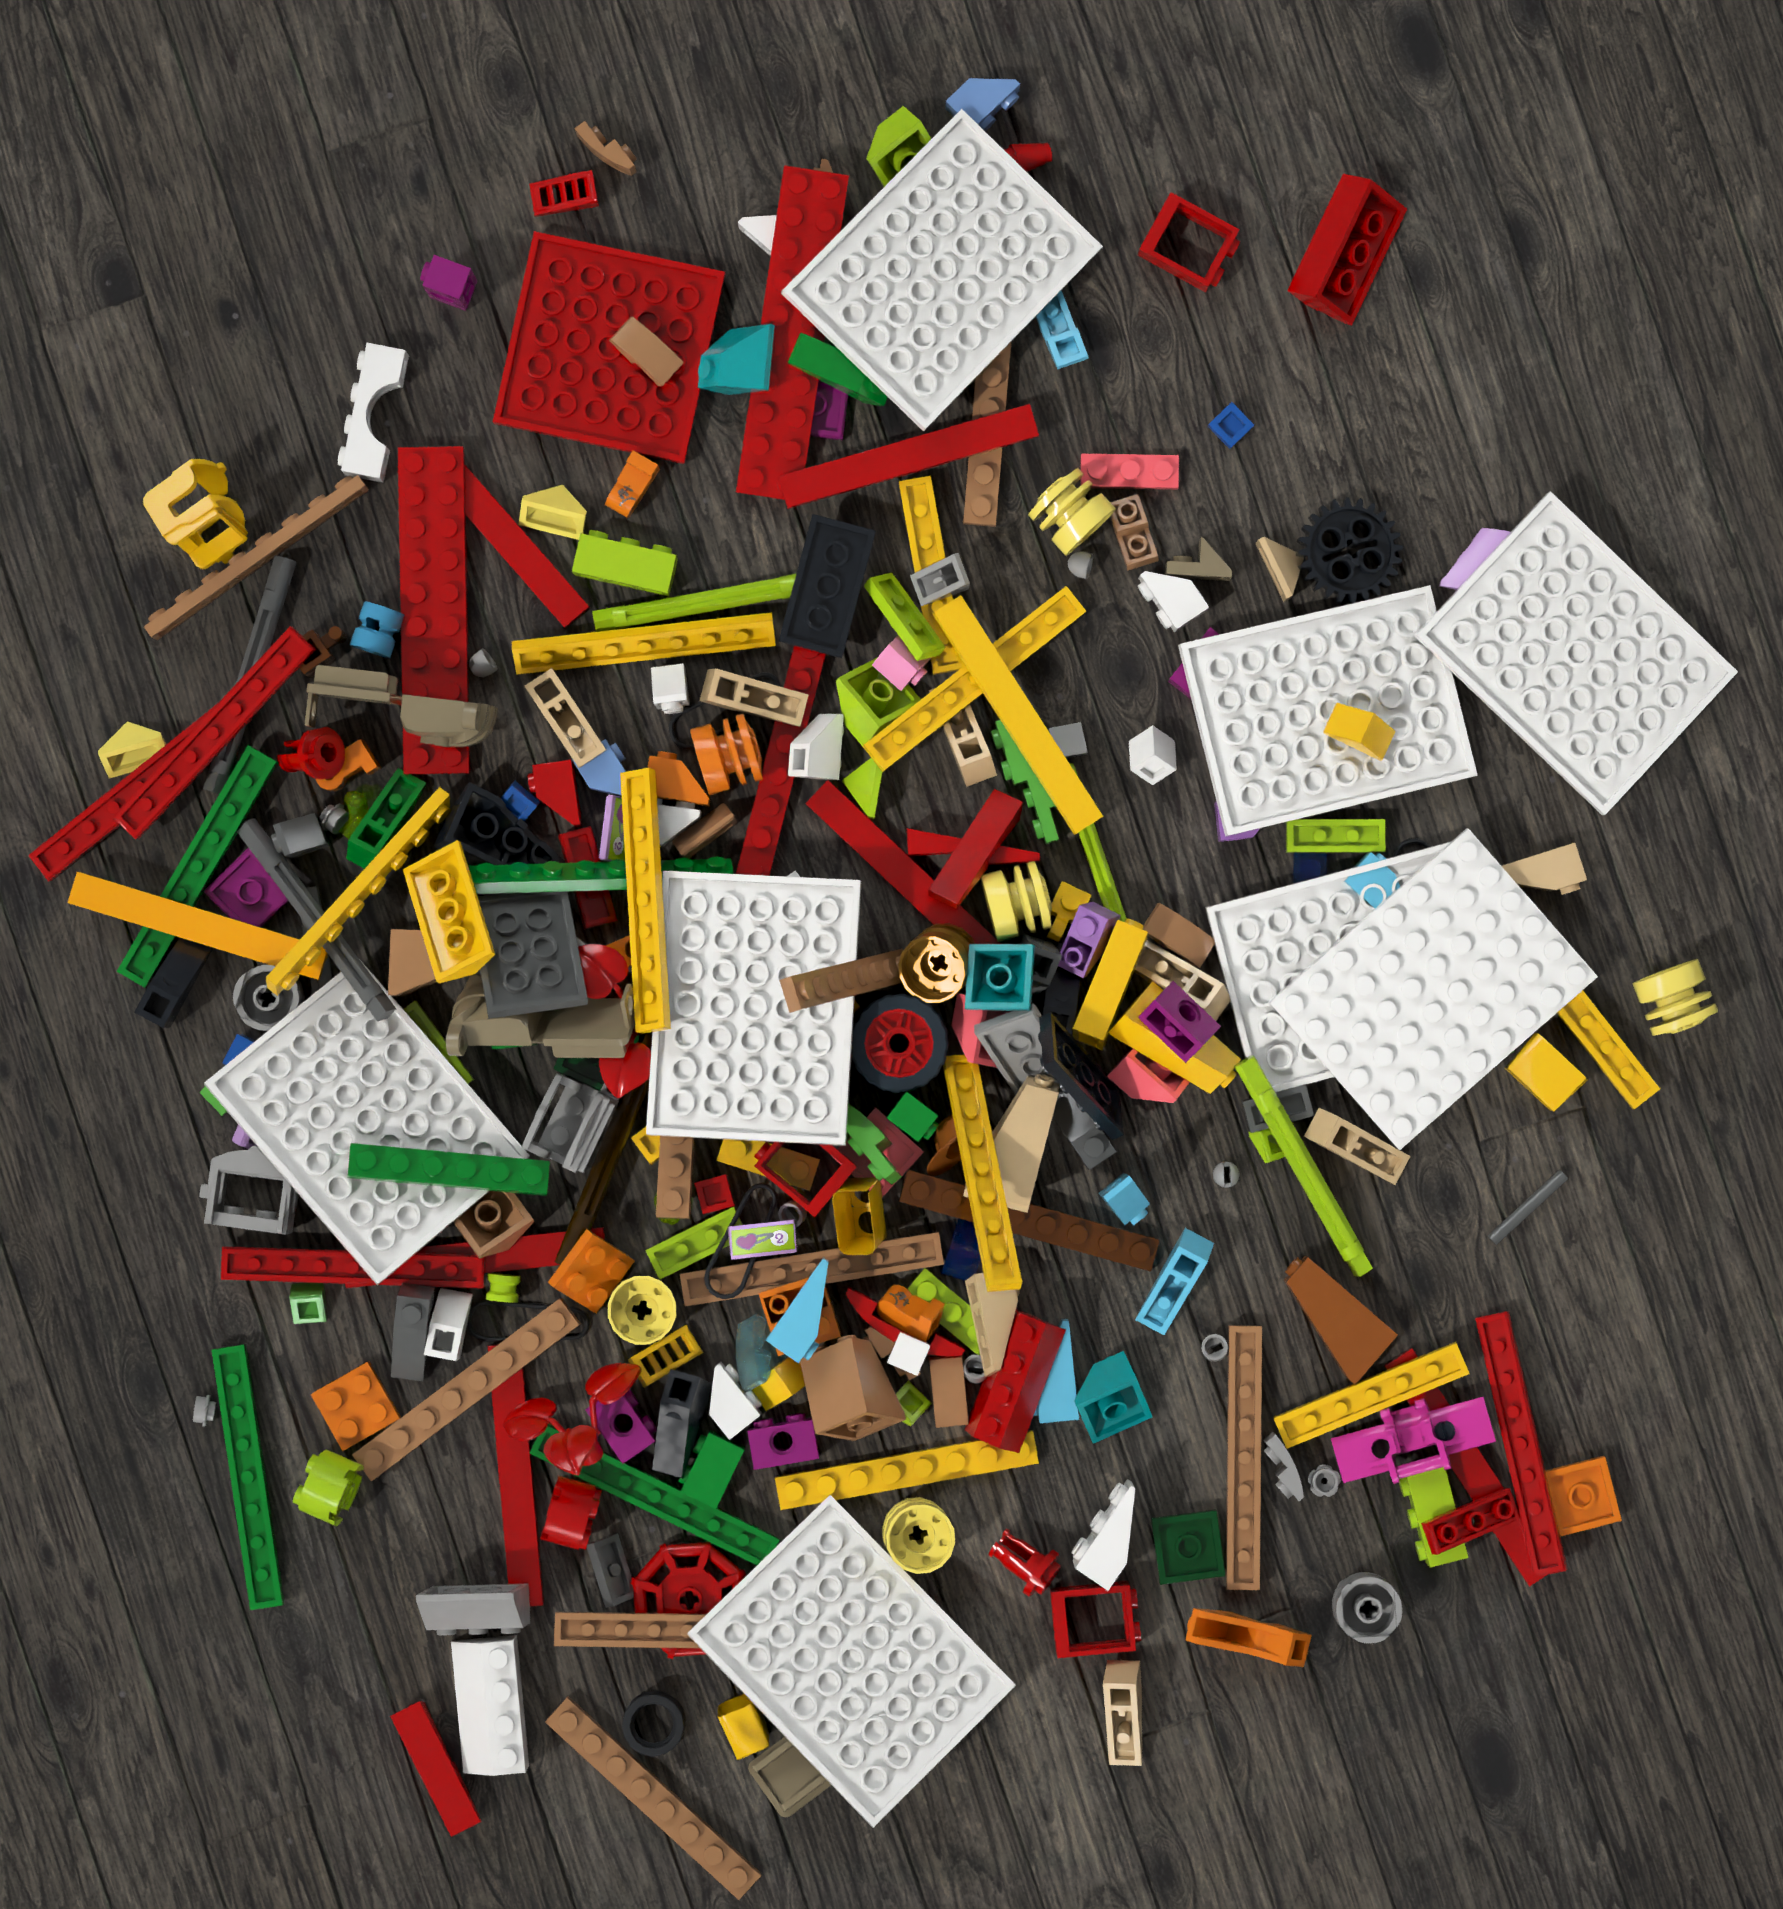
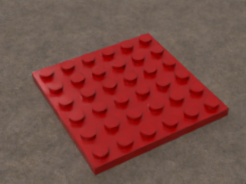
M534 231L493 423L629 453L634 450L643 456L685 464L701 391L698 388V368L701 355L711 345L726 273L720 270ZM630 317H634L648 328L684 362L663 386H657L636 363H631L609 341Z

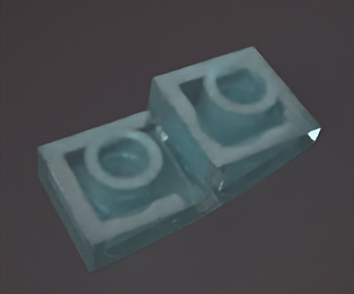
M758 1314L739 1323L736 1334L737 1370L742 1389L747 1392L765 1383L771 1372L769 1365L772 1353L761 1348L766 1339L764 1331L767 1319Z

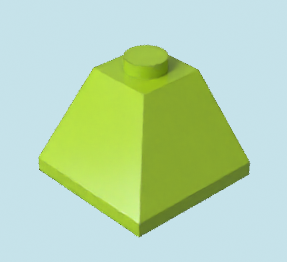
M902 106L878 125L866 159L885 187L931 140V137L922 122L907 108Z
M877 658L840 676L836 680L841 711L844 714V725L862 746L921 700L909 684L900 691L874 668L872 664Z

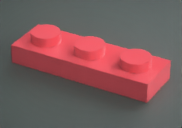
M1081 454L1080 470L1083 476L1080 479V486L1090 480L1093 483L1091 488L1178 490L1179 455Z

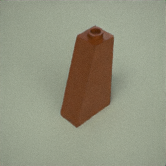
M1304 1256L1302 1260L1296 1257L1284 1271L1288 1275L1284 1282L1346 1378L1356 1385L1398 1334L1309 1257Z

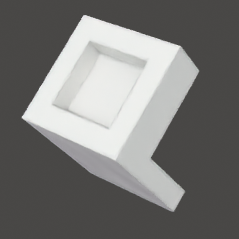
M1152 725L1129 741L1130 770L1151 785L1177 770L1175 741Z

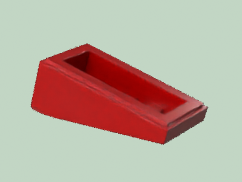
M592 170L529 184L535 217L599 207ZM584 183L587 197L580 198L578 184ZM572 185L574 200L568 201L566 186ZM559 187L561 203L555 204L553 188ZM546 189L549 205L543 207L540 190Z

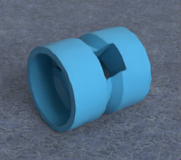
M364 601L359 615L362 625L355 628L350 645L378 656L391 658L396 643L392 636L400 631L404 614Z

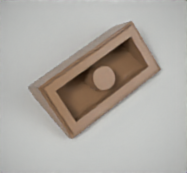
M722 803L674 838L673 844L683 858H691L737 824V819L726 804Z

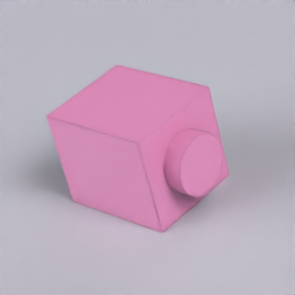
M898 635L888 644L872 666L902 691L910 682L914 686L920 682L928 672L924 666L931 658L917 661Z

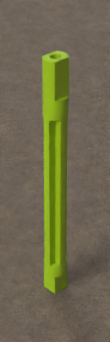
M796 574L633 605L592 611L596 632L629 628V626L754 603L787 599L791 596Z
M1251 1055L1234 1066L1343 1260L1347 1262L1354 1276L1361 1277L1373 1269L1364 1253V1249L1254 1055Z

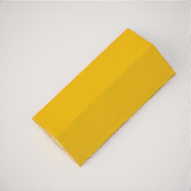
M456 840L403 869L434 976L439 984L476 974L495 955L462 844Z

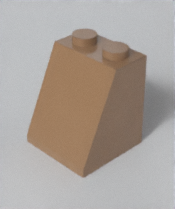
M391 929L388 995L403 997L437 983L421 930Z
M846 1335L838 1338L837 1343L834 1345L818 1347L809 1360L801 1359L800 1363L815 1434L856 1441L906 1420L905 1413L871 1341L858 1339L855 1335Z

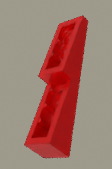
M994 789L929 888L928 896L957 909L988 869L989 859L1019 822L1023 802Z
M907 828L908 856L952 854L962 838ZM999 846L989 859L988 865L1024 864L1033 861L1039 863L1040 853Z
M419 1701L391 1715L390 1717L450 1836L453 1837L481 1823V1818L455 1762H452L426 1703Z

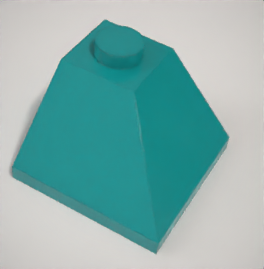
M766 324L729 329L701 355L698 368V388L727 395L768 391L775 325Z
M969 944L965 1009L1031 1011L1035 946L1033 944Z
M1124 1351L1093 1364L1074 1400L1093 1444L1153 1417Z

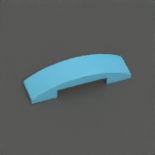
M1061 290L1036 315L1039 328L1057 369L1089 359L1079 330L1075 327Z

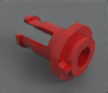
M321 727L306 731L300 739L284 741L286 747H293L297 753L277 755L278 764L284 771H304L308 776L322 780L332 778L340 772L345 761V747L337 732L329 727Z
M1006 1529L999 1543L995 1542L988 1556L997 1558L1006 1569L1027 1583L1023 1589L1025 1595L1031 1597L1034 1592L1042 1595L1061 1569L1062 1565L1056 1562L1060 1554L1055 1550H1051L1045 1556L1024 1540L1015 1538L1010 1534V1530Z

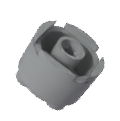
M261 965L247 971L239 978L233 992V1002L239 1016L245 1024L257 1030H270L305 1001L303 985L298 979L288 991L283 989L278 996L272 992V995L276 997L275 1003H269L268 1007L266 1006L267 1001L262 999L264 993L271 992L267 988L266 976L275 968L273 965Z
M1359 1572L1339 1582L1332 1599V1611L1336 1622L1348 1636L1362 1643H1377L1389 1637L1398 1627L1402 1618V1603L1396 1590L1386 1579L1374 1573ZM1369 1600L1374 1605V1608H1370L1368 1614L1365 1615L1360 1606H1364L1365 1601Z

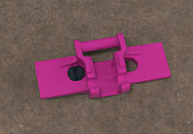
M1484 1397L1433 1411L1429 1410L1425 1398L1415 1401V1406L1393 1412L1390 1408L1381 1410L1380 1415L1384 1422L1382 1425L1331 1438L1343 1483L1388 1471L1390 1472L1393 1484L1400 1483V1479L1442 1467H1444V1470L1451 1469L1448 1455L1496 1442ZM1381 1439L1387 1440L1390 1447L1389 1453L1385 1458H1377L1372 1449L1374 1443ZM1437 1444L1439 1455L1397 1466L1396 1455Z

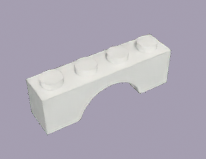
M366 343L365 351L361 350L357 361V370H361L359 383L354 382L351 390V402H355L352 415H347L344 426V433L348 434L346 447L341 446L338 455V465L342 466L341 471L347 476L355 477L358 475L362 479L384 483L390 450L375 438L371 429L370 418L375 403L382 395L388 391L403 388L409 359L406 350Z

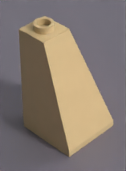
M1046 1075L1027 1076L992 1132L1007 1208L1028 1213L1059 1094V1084L1055 1083L1053 1078ZM965 1183V1189H964V1195H963V1196L969 1197V1196H968V1191H967V1186H966V1183Z

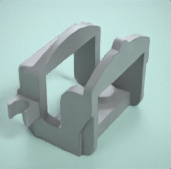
M556 1073L536 1112L521 1148L542 1158L554 1160L562 1164L563 1168L574 1173H578V1171L585 1173L589 1168L587 1167L589 1159L613 1109L617 1108L619 1099L608 1091L605 1083L601 1091L572 1077ZM559 1084H562L565 1088L539 1143H537L533 1139Z
M251 1146L248 1150L227 1152L212 1158L208 1184H201L199 1197L207 1198L204 1224L285 1235L293 1232L299 1194L258 1146ZM228 1173L283 1181L279 1217L276 1218L277 1212L257 1210L256 1215L244 1214L243 1207L224 1205Z

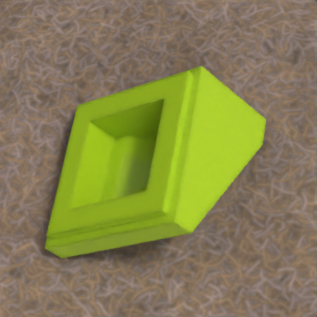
M1269 1128L1254 1133L1248 1132L1250 1139L1265 1163L1285 1157Z
M909 1380L895 1393L906 1417V1420L902 1422L909 1426H912L932 1404Z

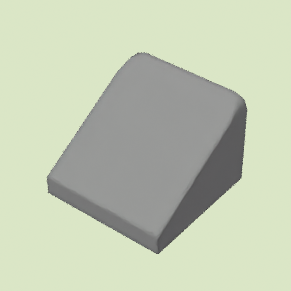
M1081 722L1049 728V733L1066 758L1086 755L1088 753Z

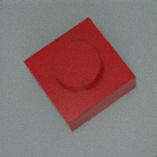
M727 1174L694 1183L703 1214L735 1206Z

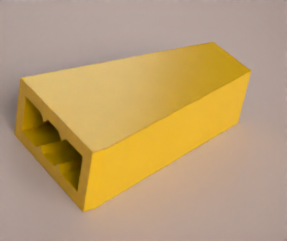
M1125 919V922L1117 920L1073 1026V1037L1075 1040L1100 1050L1104 1049L1109 1036L1108 1032L1114 1024L1147 940L1148 932L1143 930L1144 925L1131 919Z
M1154 981L1134 1000L1108 1032L1114 1038L1209 1094L1219 1085L1223 1088L1227 1087L1237 1075L1233 1069L1241 1059L1216 1036L1213 1035L1185 1063L1138 1018L1163 991Z

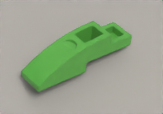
M1001 720L995 721L996 729L992 730L991 734L996 749H1003L1006 760L1000 763L1005 780L1012 779L1014 786L1027 783L1028 788L1022 790L1027 807H1034L1037 816L1036 820H1032L1037 839L1043 838L1045 845L1058 841L1059 837L1050 809L1056 807Z
M848 1104L846 1141L859 1156L865 1154L871 1163L867 1167L878 1181L884 1178L891 1185L894 1184L902 1176L883 1153L893 1143L867 1117Z

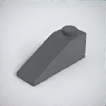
M1059 1086L1053 1119L1086 1168L1090 1170L1116 1153V1150L1104 1132L1097 1129L1088 1113L1082 1112L1074 1098L1069 1093L1065 1094Z
M402 1283L397 1294L393 1327L391 1377L424 1381L427 1355H424L432 1318L435 1287Z

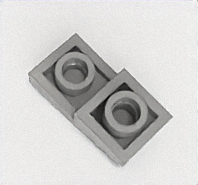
M1272 1431L1263 1439L1268 1445L1264 1452L1276 1466L1280 1462L1284 1464L1275 1472V1475L1280 1479L1275 1485L1288 1499L1294 1495L1300 1501L1304 1498L1299 1473L1284 1444Z

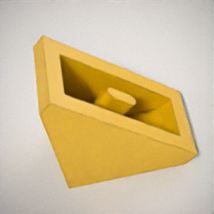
M1340 703L1335 704L1323 730L1324 734L1379 761L1383 760L1396 732L1375 713Z
M787 1357L748 1383L753 1393L762 1403L765 1411L783 1402L805 1387L800 1362L798 1364L790 1357Z

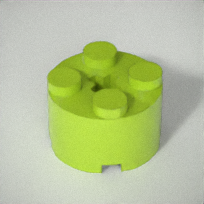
M327 1449L321 1452L319 1456L313 1454L305 1469V1472L309 1475L304 1486L300 1485L296 1490L293 1503L298 1505L300 1511L338 1526L343 1518L338 1516L342 1509L349 1511L362 1480V1476L358 1475L357 1471L364 1470V1466Z

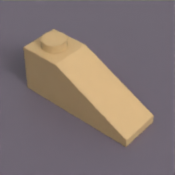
M552 668L525 685V688L578 768H581L606 751V748Z
M715 668L707 670L699 701L733 711L801 726L809 695Z
M969 704L942 725L966 787L997 776L990 751Z
M1576 843L1502 865L1518 886L1547 891L1560 889L1561 895L1579 890V883L1587 880Z
M1146 940L1134 972L1149 983L1154 981L1163 990L1174 981L1217 1021L1230 1002V996L1224 983Z
M1318 1108L1304 1135L1307 1139L1396 1185L1410 1158L1404 1152L1321 1108Z
M978 1273L965 1280L984 1376L987 1377L1001 1370L1020 1289L987 1292L984 1273Z
M1107 1660L1103 1692L1109 1765L1142 1766V1683L1140 1661Z

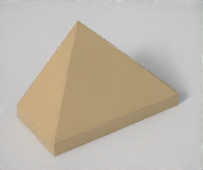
M1266 537L1260 538L1256 542V546L1283 602L1293 596L1301 570L1298 566L1303 563L1304 558L1296 556L1297 552Z

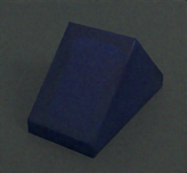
M958 1218L941 1273L967 1280L976 1274L981 1257L974 1222Z

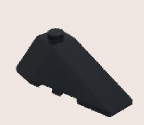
M470 782L466 785L445 818L433 846L440 850L458 840L462 844L467 863L474 866L482 863L493 865H511L515 862L544 864L549 861L566 863L546 842H542L536 837L521 818L518 820L500 797Z

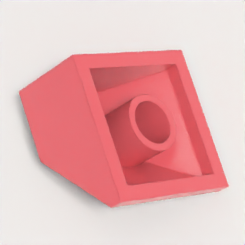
M957 993L951 1026L967 1061L997 1068L975 1035L974 1025L1014 1010H966L965 995Z
M1130 1048L1107 1076L1133 1099L1174 1103L1190 1083L1133 1048Z

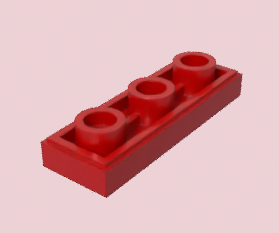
M1502 1488L1421 1524L1431 1553L1438 1555L1520 1519L1510 1488ZM1472 1517H1474V1524H1473V1525H1472V1523H1471Z

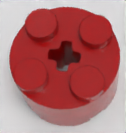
M558 1475L540 1539L577 1550L579 1548L586 1550L593 1520L588 1518L595 1519L602 1490L597 1489L595 1485Z

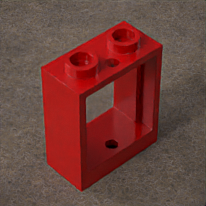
M1170 192L1143 241L1137 256L1206 293L1210 284L1214 287L1217 286L1225 272V269L1220 267L1225 257L1227 256L1232 259L1241 242L1236 239L1240 229ZM1176 212L1225 239L1204 278L1155 251Z
M765 1142L754 1155L758 1160L754 1167L814 1217L857 1167L854 1162L833 1145L819 1144L838 1160L841 1166L815 1197L809 1201L767 1165L785 1142H774L772 1145Z
M1128 1581L1114 1582L1109 1591L1099 1584L1050 1588L1057 1658L1136 1651L1135 1642L1141 1641L1139 1621L1133 1622L1132 1609H1138L1136 1589H1130ZM1121 1592L1125 1639L1069 1644L1065 1598Z

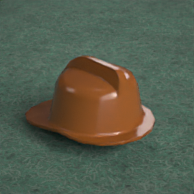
M952 1114L945 1118L935 1131L934 1142L937 1153L932 1157L926 1171L929 1176L940 1175L951 1169L961 1160Z

